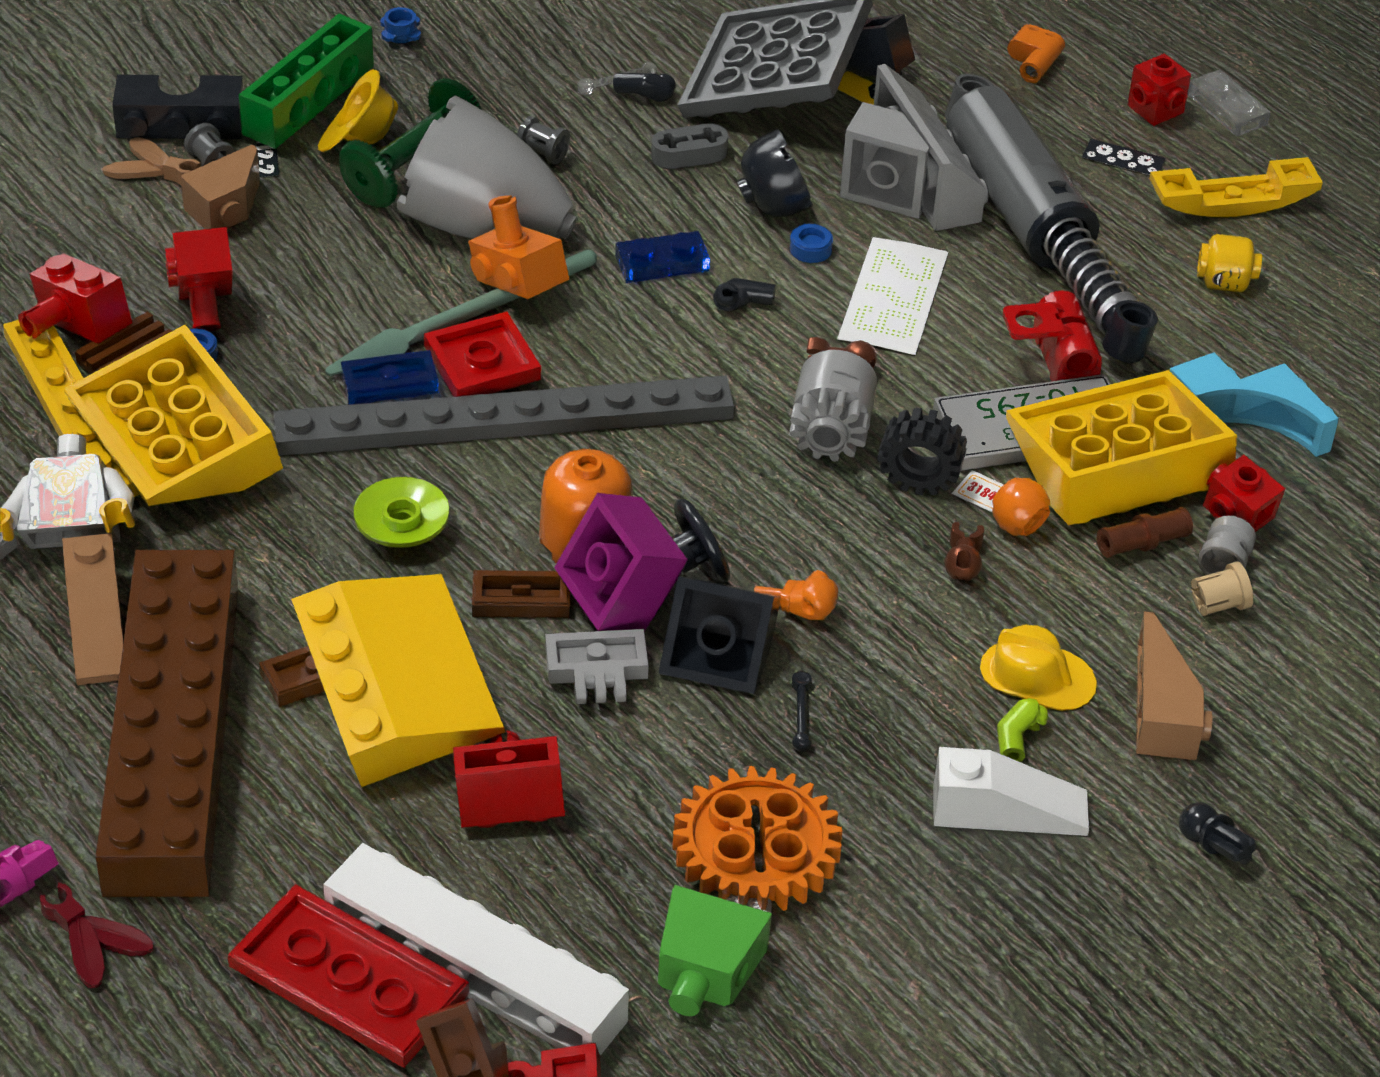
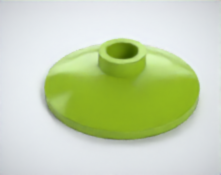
M393 477L378 481L367 487L358 496L354 505V520L359 531L371 541L388 547L403 548L426 543L442 532L449 519V504L443 492L435 485L413 477Z

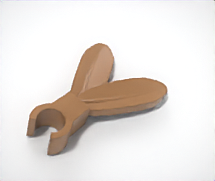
M135 137L129 141L130 150L140 160L114 162L103 167L102 171L105 176L115 179L146 178L163 175L164 179L181 185L180 176L201 167V165L195 159L169 157L149 139Z

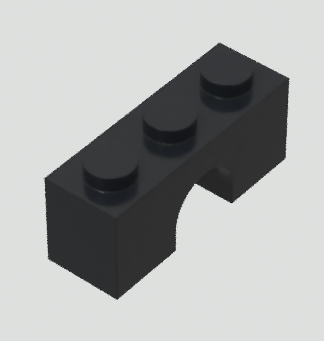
M117 74L112 104L116 138L185 139L189 131L195 126L202 123H210L218 129L221 139H242L239 94L244 91L242 76L201 75L200 84L193 92L184 95H171L160 89L159 75Z

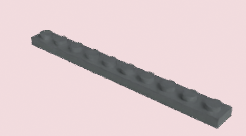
M727 375L279 410L273 411L276 447L279 456L728 420L733 419L734 404Z

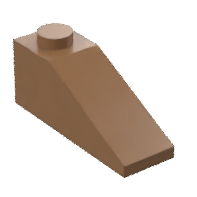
M112 533L62 538L77 686L119 681L124 639Z
M1144 611L1137 643L1136 754L1196 760L1201 740H1210L1212 711L1204 710V689L1155 613Z

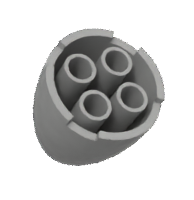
M458 96L450 98L446 108L451 111L445 118L440 117L438 121L435 119L432 121L409 164L404 177L408 179L406 186L409 187L407 197L401 194L397 200V210L429 226L454 235L473 239L495 229L488 205L489 201L500 196L511 195L512 198L516 197L517 200L516 205L521 226L556 238L562 237L566 240L571 234L578 217L572 214L574 205L564 187L547 164L528 144L494 117Z

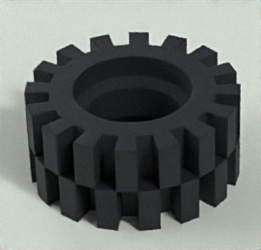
M914 408L912 416H910L907 410L899 413L898 418L894 416L889 421L878 453V462H881L880 470L882 474L889 472L887 479L889 482L894 484L898 480L901 481L900 489L906 492L909 486L915 487V494L923 495L925 488L929 489L931 495L939 494L940 487L947 491L951 488L952 482H957L967 450L966 436H961L962 428L959 424L950 427L952 418L945 415L940 420L936 418L938 413L936 410L930 409L927 416L923 415L922 408ZM908 447H922L928 449L931 452H933L936 455V457H925L918 455L911 451Z

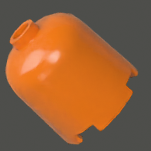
M594 449L574 450L557 458L546 470L541 493L539 541L552 552V560L555 563L558 562L597 493L633 496V485L626 467L613 455Z

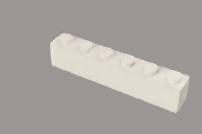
M362 843L323 884L325 901L469 982L468 998H473L478 1004L557 1048L596 1043L601 1055L628 1022L629 989L624 987L615 977L593 970L577 961L568 951L560 948L555 949L533 937L524 927L518 924H510L491 914L477 901L462 898L444 888L435 878L422 876L402 865L389 853H380Z

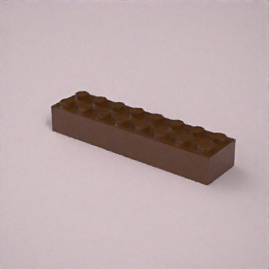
M135 550L96 850V863L102 897H209L238 599L234 550Z

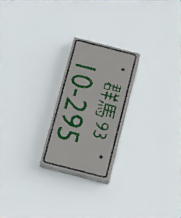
M1106 374L937 397L934 398L933 410L938 411L936 418L940 420L945 415L952 418L950 427L959 424L962 428L961 436H966L967 450L961 471L1024 462L1027 460L1006 419V410L1110 385Z

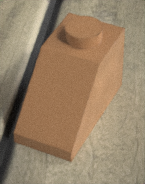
M253 144L180 176L184 210L204 229L230 228L249 218L260 183L258 150Z

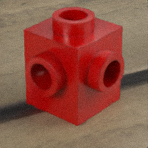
M1165 53L1135 65L1127 106L1153 126L1183 114L1188 97L1191 73Z
M1243 454L1229 465L1225 463L1219 465L1211 473L1207 480L1209 489L1203 506L1215 519L1222 516L1242 518L1256 532L1275 518L1286 488L1273 479L1265 469L1256 465Z

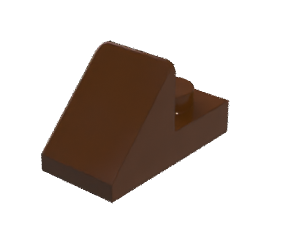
M473 998L426 1014L416 1021L437 1077H508L505 1042L501 1041L490 1044Z

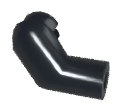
M617 73L613 79V88L616 93H635L654 101L662 102L667 101L673 96L676 82L668 74Z
M733 278L716 288L713 301L723 311H734L748 303L773 306L776 284Z

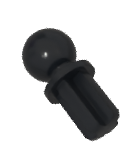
M1202 802L1188 805L1180 814L1179 828L1181 833L1191 841L1200 842L1202 849L1210 854L1220 853L1233 862L1238 861L1241 864H1247L1252 860V853L1257 849L1255 840L1235 828L1234 821L1227 815L1218 814L1212 806Z

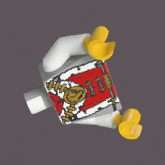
M64 434L57 438V457L36 458L30 463L28 475L21 479L8 500L0 508V532H2L4 541H12L15 536L14 529L17 527L18 533L30 549L62 547V538L112 533L113 542H120L119 523L126 522L128 528L135 526L131 514L134 494L117 470L106 467L99 455L86 454L85 437L78 434Z

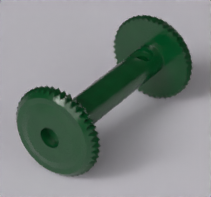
M448 78L435 81L427 93L429 95L427 96L429 99L427 102L430 107L429 111L432 112L431 115L380 151H376L375 147L373 148L372 145H368L367 142L364 143V141L361 142L360 140H352L346 143L339 154V166L343 180L349 190L359 200L372 207L385 208L394 203L398 194V185L396 184L397 180L395 179L394 171L413 158L434 119L438 121L440 117L445 118L451 111L446 108L448 100L453 96H458L483 110L478 99L466 86Z

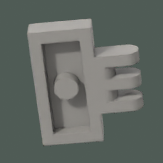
M644 629L545 634L549 684L574 683L576 704H586L588 697L587 689H594L596 703H606V688L613 687L616 702H626L625 680L648 679V659Z

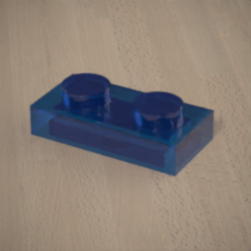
M699 231L680 232L673 235L645 239L639 238L615 243V257L625 283L709 271L710 257Z
M430 350L341 361V375L348 405L439 393L438 377Z

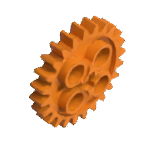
M749 766L747 777L742 778L733 768L728 769V781L723 782L718 777L711 775L709 776L708 789L695 785L693 787L692 799L683 798L681 800V812L675 814L672 842V850L677 851L676 865L677 867H686L685 880L687 883L700 880L699 892L709 894L716 890L718 891V898L725 900L733 894L738 896V903L746 905L749 898H756L761 910H766L768 898H770L771 901H775L785 911L788 906V897L793 896L797 901L804 904L807 902L808 889L821 893L823 891L824 878L833 879L835 865L840 863L843 831L842 827L837 826V810H827L828 797L826 795L813 798V783L810 782L800 788L796 787V774L791 773L781 781L776 779V769L772 767L765 777H758L754 766ZM752 805L759 808L760 814L759 832L760 847L763 849V872H758L755 868V834L752 828Z

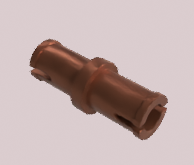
M1184 507L1154 516L1147 513L1136 515L1131 522L1109 528L1104 527L1098 530V548L1106 558L1138 548L1144 552L1156 549L1161 542L1191 535L1193 532L1192 517Z

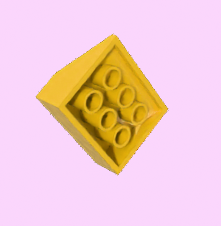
M186 325L173 330L64 388L68 399L148 506L244 491L283 469L271 430Z
M1169 370L1006 410V419L1037 483L1044 487L1050 498V506L1068 526L1087 523L1092 519L1114 513H1125L1134 508L1156 502H1167L1175 497L1194 492L1208 491L1207 480L1211 473L1223 463L1229 465L1236 459L1237 434Z
M442 574L338 581L291 599L361 788L453 753V747L474 745L498 734L505 733L504 726Z

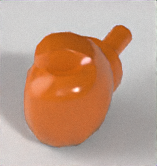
M820 570L814 571L805 581L789 579L783 589L755 586L754 591L781 596L780 606L782 612H789L812 621L827 618L835 608L838 600V586L833 580L829 579L826 573Z

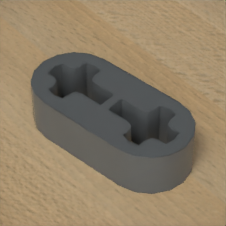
M701 124L659 131L652 137L651 160L657 166L666 169L719 162L726 158L728 154V132L725 128L715 124Z

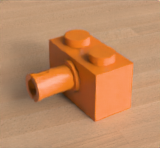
M511 195L500 196L490 200L488 203L495 229L468 241L472 256L470 266L477 281L525 299H530L570 280L562 240L521 226L516 197L512 198Z

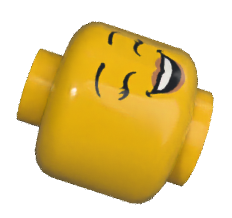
M1214 234L1209 239L1208 244L1201 243L1197 277H1202L1206 287L1209 289L1244 292L1249 286L1250 279L1258 280L1260 277L1262 254L1254 253V244L1247 237Z

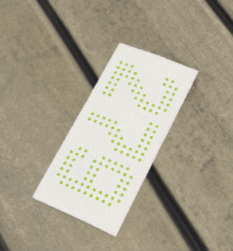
M873 237L837 340L848 342L862 340L873 346L916 355L948 252L913 243Z

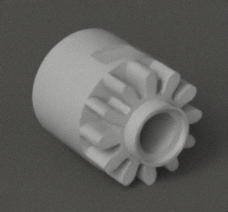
M826 350L812 355L805 361L800 371L789 431L791 437H799L797 445L799 450L809 447L813 451V458L819 459L824 455L829 456L832 461L836 462L842 451L847 456L854 457L856 447L865 446L877 389L876 373L866 360L848 351Z

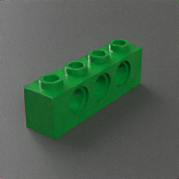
M339 13L239 94L242 135L271 148H278L374 67L372 27Z

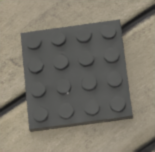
M804 0L722 13L678 103L682 117L700 116L707 118L717 113L732 111L744 113L754 108L769 106L781 108L791 103L806 101L823 102L829 98H834L873 6L872 0Z

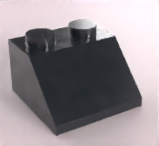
M678 577L658 673L756 694L772 645L781 596L690 577Z

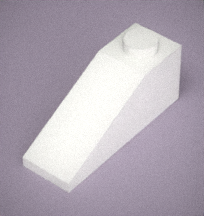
M939 747L933 786L934 826L1088 836L1089 819L1086 789L992 750Z

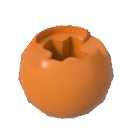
M1013 478L998 490L992 500V515L1001 529L1013 536H1028L1042 526L1050 514V498L1041 484L1031 478Z

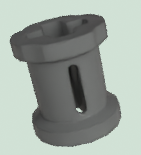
M528 116L517 132L519 138L528 144L535 153L546 157L547 162L551 164H559L568 151L570 132L561 127L555 130L542 125L539 119L533 116Z
M202 123L192 128L184 141L186 151L190 156L199 158L201 166L236 152L229 143L221 140L218 129L210 123Z

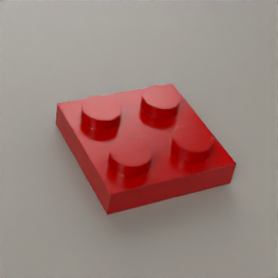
M507 311L424 333V347L453 397L492 394L541 380V365Z

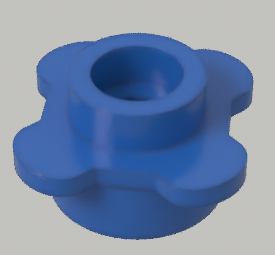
M404 7L390 9L380 20L381 26L384 27L381 37L385 41L407 43L409 41H416L421 37V31L417 29V26L420 24V18L411 9Z

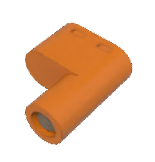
M1026 24L1008 43L1007 51L1013 59L1023 62L1019 69L1021 77L1029 83H1037L1065 48V41L1061 35L1055 32Z

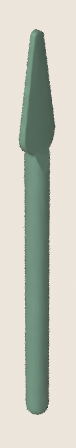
M588 249L566 258L569 276L593 266L597 261L596 253ZM497 288L403 330L395 328L386 329L329 365L325 370V374L333 376L400 358L405 355L409 346L424 340V333L461 324L518 299L520 296Z

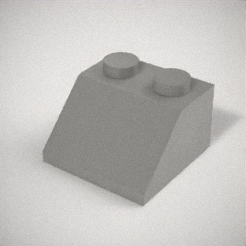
M862 102L845 133L840 197L919 219L922 214L929 146L902 112Z

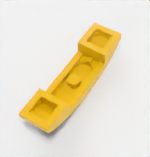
M1309 157L1269 161L1267 173L1262 175L1196 180L1191 168L1152 171L1149 177L1163 205L1183 213L1206 217H1238L1271 211L1302 200L1321 190L1323 185Z

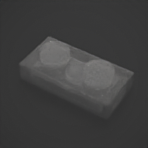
M1221 69L1190 80L1188 96L1236 137L1268 125L1271 112Z

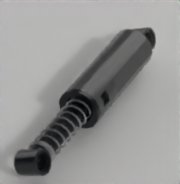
M975 74L959 75L956 78L945 112L947 120L946 129L951 131L954 142L962 154L968 156L971 167L979 179L985 181L988 196L1031 259L1041 267L1059 268L1068 286L1074 290L1076 297L1081 300L1091 319L1096 322L1099 331L1105 334L1102 342L1104 350L1117 360L1130 363L1139 362L1145 356L1158 323V316L1151 307L1139 302L1134 294L1128 292L1127 284L1121 281L1120 274L1113 270V265L1110 261L1106 260L1105 253L1098 249L1096 239L1099 234L1100 223L1096 213L1012 96L1004 89L994 87L989 80ZM1097 253L1101 255L1102 259L1098 258ZM1104 264L1109 266V270L1105 268ZM1112 274L1116 276L1117 281L1112 278ZM1119 285L1124 287L1125 292H1122Z

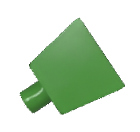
M674 885L660 947L658 984L662 988L672 990L668 1000L670 1007L683 1016H695L699 1013L704 1000L722 1006L732 1004L767 952L772 913Z

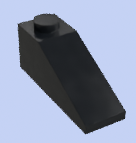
M905 15L867 18L846 70L861 77L876 76L877 66L886 64L896 73L902 75V69L915 61Z

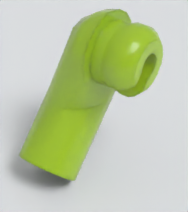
M1036 699L1019 700L998 722L997 733L999 753L1001 755L1022 762L1025 758L1023 733L1027 729L1039 731V724L1046 725L1048 711L1044 706L1039 705Z

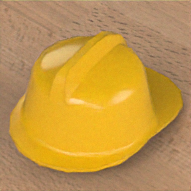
M372 69L358 80L347 97L343 108L322 135L318 144L319 151L325 152L330 150L342 139L348 141L360 140L361 142L364 141V143L367 142L368 145L383 139L389 131L398 111V103L379 85V71Z
M1025 624L1013 627L1012 629H1003L1000 632L998 643L991 646L981 659V674L984 681L993 689L1022 699H1036L1038 704L1045 708L1059 711L1076 710L1088 704L1096 693L1097 680L1088 664L1078 656L1061 649L1056 636L1048 629L1038 625Z

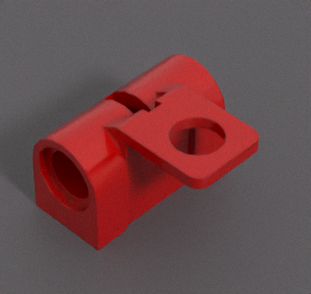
M1059 290L1044 296L1039 303L1010 305L1003 308V318L1011 338L1015 340L1035 339L1036 344L1040 346L1050 372L1051 382L1100 375L1102 357L1079 300L1074 293ZM1023 315L1034 316L1033 328L1018 324L1016 319Z

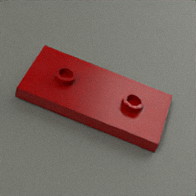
M296 884L228 954L229 967L403 1068L425 1045L416 1021L426 1014L460 1003L469 995V982Z

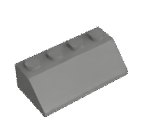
M886 64L878 65L874 105L902 112L929 146L922 212L935 231L982 222L984 204L988 201V189L985 181L979 179L971 167L968 156L962 154L954 142L951 131L943 126L938 118L935 107L929 105L921 91Z

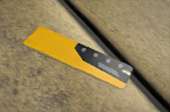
M846 71L837 90L861 102L874 105L876 84Z

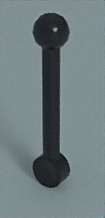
M798 671L792 676V688L797 691V734L794 735L792 744L800 752L807 751L812 744L811 737L807 734V691L811 688L812 677L805 671Z

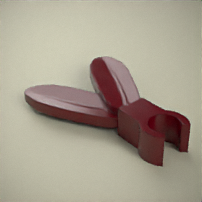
M58 883L57 886L58 897L64 901L60 904H50L46 901L45 895H40L43 916L48 920L56 921L69 933L71 954L76 974L81 982L89 988H98L105 975L101 947L128 956H141L153 951L152 940L142 930L104 918L85 916V909L73 898L72 891L66 884Z

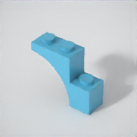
M1215 352L1170 368V372L1224 423H1244L1276 431L1298 442L1315 457L1331 452L1339 418L1285 363L1240 379L1235 371L1228 367Z

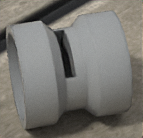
M1235 516L1217 518L1211 524L1207 541L1203 544L1198 557L1199 567L1204 574L1209 575L1223 571L1227 564L1237 561L1246 568L1248 556L1252 553L1256 542V533L1253 527L1242 518Z

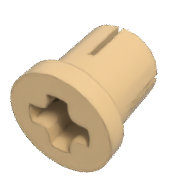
M1238 561L1227 564L1223 571L1192 579L1193 599L1197 609L1203 616L1233 607L1244 610L1251 608L1253 605V590L1249 576L1244 566Z

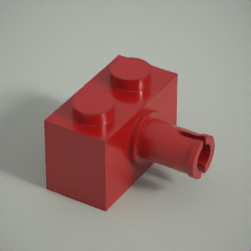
M227 227L172 233L173 247L165 248L168 286L178 288L179 300L189 299L193 329H204L209 332L216 331L221 328L216 296L232 294L233 269Z
M64 253L49 258L43 266L29 273L38 304L27 311L21 312L18 315V321L26 335L32 336L33 339L54 325H57L99 344L133 323L121 277Z
M506 730V742H502L501 733L492 737L488 744L453 747L461 828L474 826L490 828L501 823L519 821L542 822L550 818L564 817L565 809L557 736L521 740L516 733Z

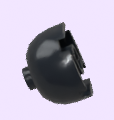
M778 129L751 143L744 152L741 161L744 178L738 180L737 184L747 204L755 201L762 212L773 217H787L812 207L813 203L810 200L811 196L794 157H791L790 153L786 152L784 146H787V143Z

